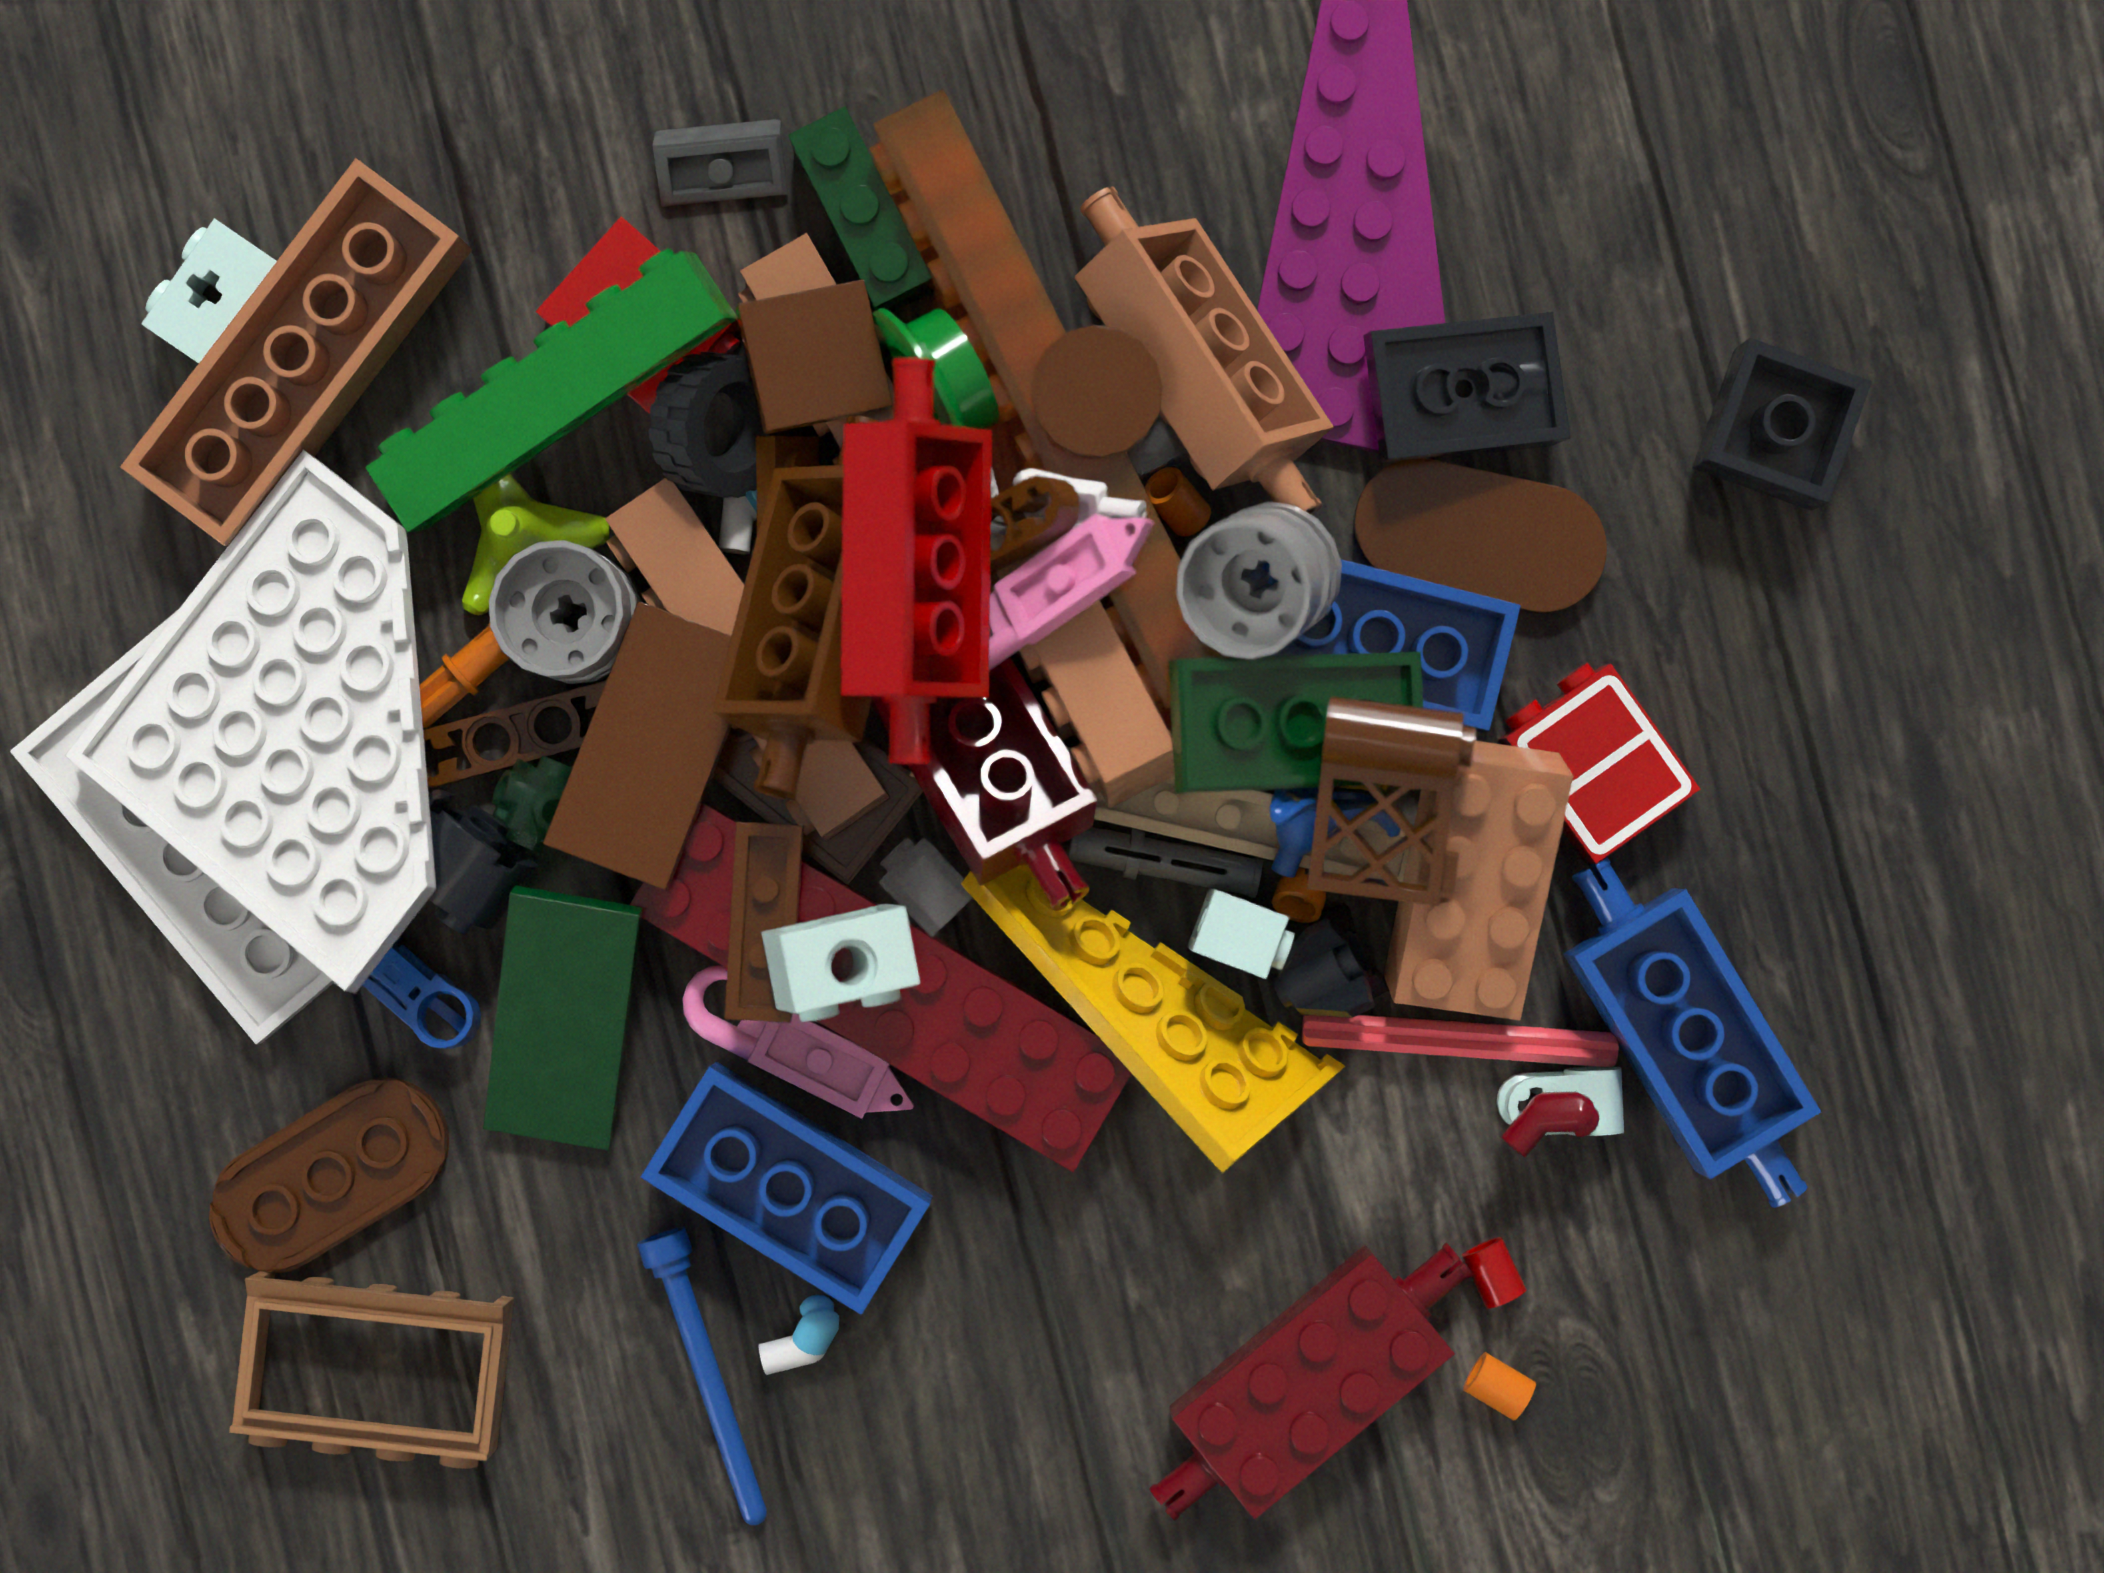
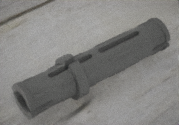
M1091 827L1071 838L1068 857L1072 863L1075 861L1123 871L1122 878L1135 880L1137 874L1186 883L1192 886L1245 894L1252 898H1255L1257 895L1263 865L1262 858L1256 857L1254 859L1206 849L1200 846H1190L1145 837L1144 830L1132 828L1129 834ZM1109 846L1159 856V860L1153 861L1107 852L1105 847ZM1176 859L1223 868L1224 872L1220 874L1171 864V860Z

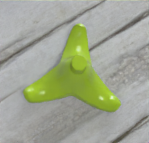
M510 474L473 498L481 525V535L472 572L463 595L462 607L474 615L487 613L489 611V598L499 572L515 554L536 543L565 540L590 549L605 544L610 534V526L605 520L606 517L535 501Z

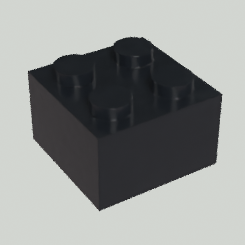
M1749 338L1733 351L1692 468L1810 511L1824 506L1830 502L1872 381Z

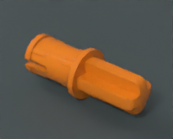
M490 623L487 628L452 657L448 654L442 656L441 659L444 664L419 685L423 728L433 724L469 692L476 696L480 692L477 686L510 659L501 650L490 627Z

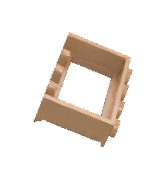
M259 1271L245 1279L247 1301L233 1424L230 1426L229 1433L249 1435V1444L261 1447H284L287 1445L288 1439L312 1442L313 1451L325 1454H347L351 1452V1446L376 1449L375 1456L377 1458L389 1461L414 1460L415 1453L440 1456L439 1464L452 1468L478 1467L479 1460L487 1461L497 1450L514 1297L501 1296L494 1303L462 1300L460 1299V1293L452 1291H435L430 1296L398 1293L397 1286L388 1284H372L366 1289L334 1286V1280L325 1277H309L302 1282L274 1279L275 1273ZM270 1310L484 1333L473 1433L259 1410Z

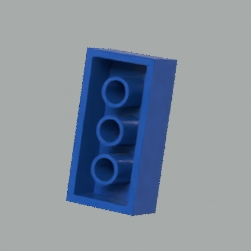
M1340 559L1342 564L1340 591L1328 614L1278 652L1265 655L1421 652L1423 708L1463 712V726L1476 727V733H1483L1490 730L1521 605ZM1265 562L1260 565V568L1269 573L1268 583L1274 585L1279 579L1270 575L1269 569L1271 564Z
M719 1062L709 1066L641 1175V1178L861 1315L926 1212L933 1197L928 1192Z

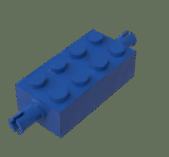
M1608 856L1597 864L1589 865L1602 888L1592 871L1583 868L1574 874L1572 879L1580 887L1602 925L1598 927L1599 932L1565 952L1563 955L1606 1026L1617 1038L1620 1049L1694 1171L1708 1179H1712L1745 1159L1768 1197V1202L1772 1208L1782 1206L1791 1201L1785 1189L1789 1194L1793 1192L1795 1197L1800 1196L1807 1190L1808 1186L1799 1176L1778 1140L1784 1134L1821 1113V1110L1686 889L1671 888L1645 905H1642V903L1635 905L1612 868ZM1778 1177H1779V1179L1781 1180V1182L1783 1183L1785 1189L1783 1188V1186L1781 1185L1780 1181L1778 1180Z

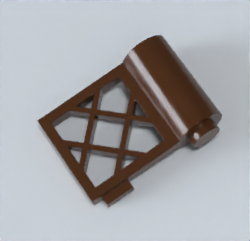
M1330 696L1307 889L1439 906L1441 892L1454 894L1459 852L1446 851L1455 780L1458 766L1471 767L1476 727L1463 726V712ZM1334 778L1363 782L1377 800L1349 820L1332 800ZM1379 784L1395 787L1386 793ZM1411 788L1440 791L1437 813L1416 828H1414L1394 803L1396 799ZM1385 809L1405 833V836L1378 855L1358 832L1357 828ZM1329 816H1331L1339 828L1327 836ZM1435 829L1432 850L1423 837ZM1346 836H1348L1368 861L1366 865L1352 875L1323 872L1325 852ZM1414 844L1430 864L1428 885L1400 882L1386 864ZM1377 871V873L1381 876L1382 879L1367 877H1369Z

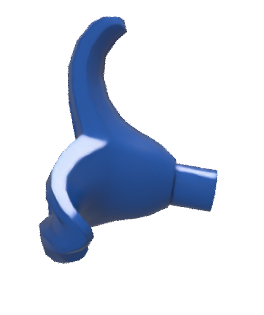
M1319 787L1274 789L1275 792L1271 800L1269 812L1272 821L1276 824V835L1280 846L1271 868L1280 875L1295 877L1303 856L1312 851ZM1353 791L1332 792V800L1349 820L1377 800L1369 794ZM1385 809L1368 820L1378 823L1387 832L1389 837H1396L1400 834V827ZM1329 816L1327 835L1339 827L1331 816Z

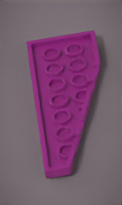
M1321 0L1257 311L1334 426L1333 429L1318 441L1378 454L1379 447L1374 414H1372L1373 403L1371 391L1369 390L1370 382L1363 335L1374 330L1445 323L1407 0Z

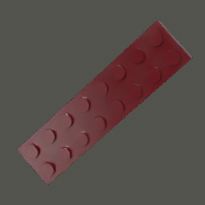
M703 800L668 891L643 882L630 905L643 907V919L728 968L736 822L740 821ZM802 858L798 924L881 905ZM908 921L920 984L899 989L901 999L883 1005L863 1007L861 998L838 1003L839 1014L816 1021L1074 1173L1132 1073L1091 1028ZM846 947L839 949L831 960V972L838 982L846 979L853 968V957Z

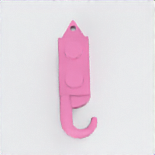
M1095 513L995 584V590L990 596V626L993 636L989 638V670L1028 643L1034 645L1135 575L1132 564L1153 526V521L1143 517L1109 519Z
M723 965L709 966L697 972L688 982L682 998L683 1012L690 1027L702 1038L861 1119L868 1112L913 1109L914 1103L889 1067V1063L815 1021H800L799 1013H793L791 1023L741 1020L739 1025L735 1026L708 1012L703 1001L704 992L713 982L727 980L728 968ZM898 1093L902 1095L903 1102L900 1105H896L891 1101L893 1094Z

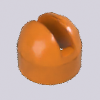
M1299 867L1295 877L1282 875L1277 884L1272 905L1279 914L1289 917V920L1310 923L1320 918L1326 902V891L1307 889L1309 875L1304 874L1305 868Z

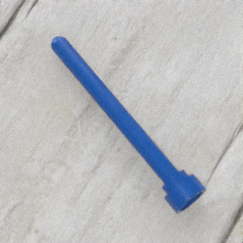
M685 1226L669 1229L647 1237L636 1243L644 1268H651L654 1278H662L742 1518L749 1525H759L765 1520L767 1509L686 1271L691 1266L688 1255L693 1252Z

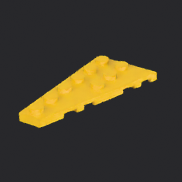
M1019 865L981 886L970 871L961 883L966 891L1222 1173L1330 1082L1345 1067V1065L1328 1054L1319 1059L1295 1043L1298 1034L1278 1021L1271 1027L1245 1009L1242 996L1160 942L1153 948L1127 930L1131 922L1112 909L1107 915H1104L1082 899L1072 904L1068 897L1065 899L1067 908L1053 911L1049 899L1028 865Z

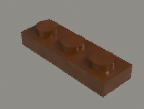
M736 822L724 1019L792 1022L793 1013L776 1008L762 932L798 924L804 826Z

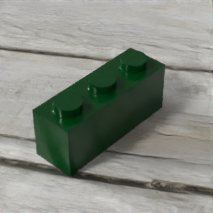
M846 106L788 134L793 150L858 279H864L868 299L874 310L883 308L892 313L934 292L933 278Z

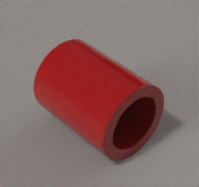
M1502 1237L1482 1242L1461 1255L1465 1265L1473 1274L1471 1277L1487 1309L1506 1304L1527 1291Z

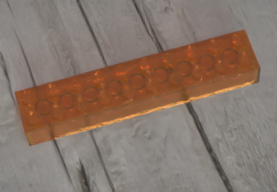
M944 89L873 123L877 144L869 147L874 159L873 162L890 195L900 191L905 201L898 205L902 219L919 252L928 248L934 259L927 263V266L933 278L935 290L945 309L957 305L963 318L956 321V323L971 343L981 363L985 361L992 375L989 377V381L997 400L1001 421L1004 423L1014 418L1021 432L1014 439L1016 442L1015 448L1025 469L1034 468L1069 478L1102 482L1107 487V497L1145 502L1146 508L1144 511H1146V519L1152 520L1153 526L1132 564L1136 574L1107 593L1103 598L1108 606L1105 612L1123 646H1128L1137 664L1135 669L1153 703H1157L1161 713L1164 714L1171 710L1169 660L1228 656L1201 642L1184 620L1176 595L1178 567L1181 561L1127 454L1123 453L1104 459L1075 456L1054 443L1038 424L1031 400L1034 369L1047 347L1066 332Z

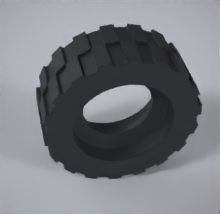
M700 352V355L689 354L683 357L681 363L673 364L667 371L668 375L665 380L660 381L655 391L657 393L655 402L651 404L649 416L652 417L651 428H649V441L653 443L654 452L652 454L655 462L662 467V474L668 481L677 483L676 487L681 490L724 498L746 496V492L757 490L756 436H784L787 430L764 434L746 356ZM724 393L729 396L732 404L733 430L725 451L721 456L714 457L708 454L705 446L704 420L708 406L715 394Z

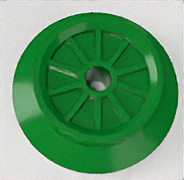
M880 308L872 313L884 368L893 385V359L926 358L928 360H936V368H934V420H939L941 425L983 430L998 423V404L985 369L971 343L949 314L940 308H936L910 323L904 324L886 309Z

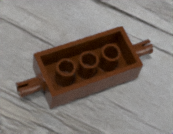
M850 416L846 419L845 424L879 421L864 416H857L856 419ZM844 437L835 466L774 468L712 710L713 714L760 739L767 740L758 778L754 783V789L763 794L782 799L786 797L789 799L796 798V787L807 744H813L815 741L861 742L872 696L841 695L840 656L842 648L841 588L844 471L842 456Z

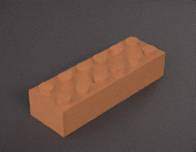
M355 158L120 467L219 543L228 547L300 453L305 450L315 457L472 249L459 235Z

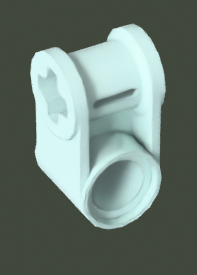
M1575 1067L1564 1069V1071L1519 1073L1505 1080L1498 1090L1496 1101L1498 1112L1509 1125L1522 1112L1518 1110V1102L1529 1099L1530 1089L1536 1095L1542 1092L1576 1091L1589 1097L1599 1112V1125L1588 1136L1624 1133L1621 1067ZM1547 1132V1133L1545 1134V1135H1553V1134H1569V1135H1575L1574 1132Z

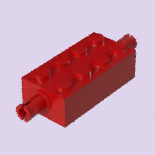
M898 358L892 361V366L894 367V419H889L887 422L844 424V451L842 456L844 471L841 588L842 648L840 656L841 695L884 696V702H890V756H888V763H931L930 703H937V697H989V560L991 553L992 430L941 425L939 420H934V368H936V360Z

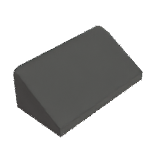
M779 119L661 130L654 134L653 152L662 207L788 194L782 129Z

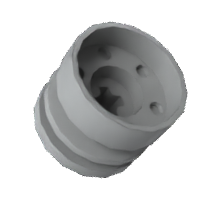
M1266 502L1240 510L1228 519L1211 526L1190 543L1178 567L1176 595L1184 620L1201 642L1226 656L1253 659L1278 652L1328 614L1340 591L1342 564L1334 539L1316 517L1295 505ZM1265 562L1271 564L1269 569L1270 575L1279 579L1274 585L1268 583L1269 573L1260 568V565Z
M565 540L539 542L515 554L497 575L489 598L490 627L501 650L521 668L572 685L598 683L609 677L638 601L644 603V600L633 578L614 561L590 548ZM573 603L587 609V615L578 619V630L565 625L563 618L572 615L573 608L571 604Z

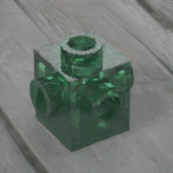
M542 755L538 766L517 758L512 771L506 770L502 774L493 793L492 802L496 807L492 817L510 828L506 835L508 840L533 851L542 852L545 846L543 842L571 774L572 767Z

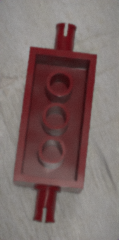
M990 626L989 638L993 636V632H992L991 626ZM1009 656L989 670V697H937V703H930L931 763H907L980 886L1019 865H1028L1049 899L1053 911H1060L1067 908L1066 898L1069 897L1071 903L1075 904L1090 890L1086 882H1083L1061 843L1093 826L1098 799ZM872 696L871 705L890 735V702H884V696Z
M1446 1242L1437 1253L1404 1280L1400 1276L1393 1279L1366 1245L1362 1246L1170 1405L1173 1421L1193 1444L1191 1447L1193 1454L1160 1482L1153 1484L1149 1488L1160 1505L1164 1504L1166 1506V1513L1176 1521L1180 1514L1215 1485L1219 1484L1222 1488L1227 1485L1254 1519L1259 1517L1455 1354L1427 1320L1431 1316L1428 1309L1463 1280L1470 1278L1473 1275L1472 1272Z

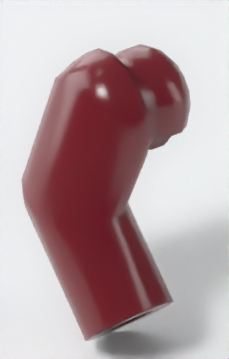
M1542 1092L1531 1099L1500 1138L1526 1158L1547 1132H1574L1577 1137L1590 1135L1599 1125V1112L1594 1107L1593 1101L1579 1092Z

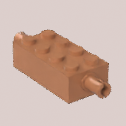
M1112 186L1110 189L1106 187L1090 196L1081 205L1080 211L1084 217H1087L1106 247L1074 277L1086 294L1087 303L1091 311L1105 323L1106 327L1118 328L1141 341L1155 359L1163 385L1159 415L1174 429L1189 452L1191 463L1196 472L1207 480L1213 490L1248 480L1252 482L1259 481L1272 502L1295 505L1311 515L1316 513L1323 504L1319 498H1316L1293 462L1333 429L1334 426L1198 220L1193 218L1138 227L1119 198L1115 187Z

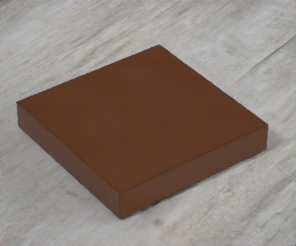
M864 279L737 304L735 310L764 434L888 410L893 406Z

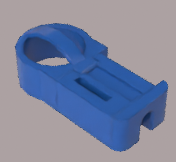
M398 937L362 986L412 1028L420 1041L425 1044L445 1049L464 1046L474 1038L480 1027L481 1012L478 1002L470 992L458 987L446 975L435 973L406 946L401 945L398 947L397 945L403 939ZM440 994H451L457 997L465 1007L466 1020L437 996ZM429 1007L439 1014L460 1034L448 1041L433 1037L427 1028L425 1020L427 1008Z

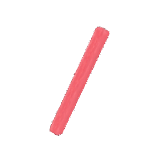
M1308 1015L1304 1016L1302 1020V1041L1307 1046L1597 1067L1615 1066L1619 1050L1618 1040L1611 1032L1357 1015L1353 1018Z

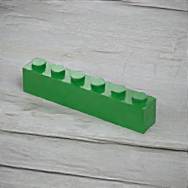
M671 248L659 252L638 268L643 277L622 291L619 285L616 284L590 299L585 305L590 313L569 327L568 323L564 320L539 334L533 340L537 350L517 363L512 356L489 368L481 375L485 385L465 398L462 392H458L438 403L429 411L433 421L416 433L408 427L383 441L377 447L382 456L365 468L406 531L409 533L428 530L738 319L697 254L686 251H679L677 254H674Z

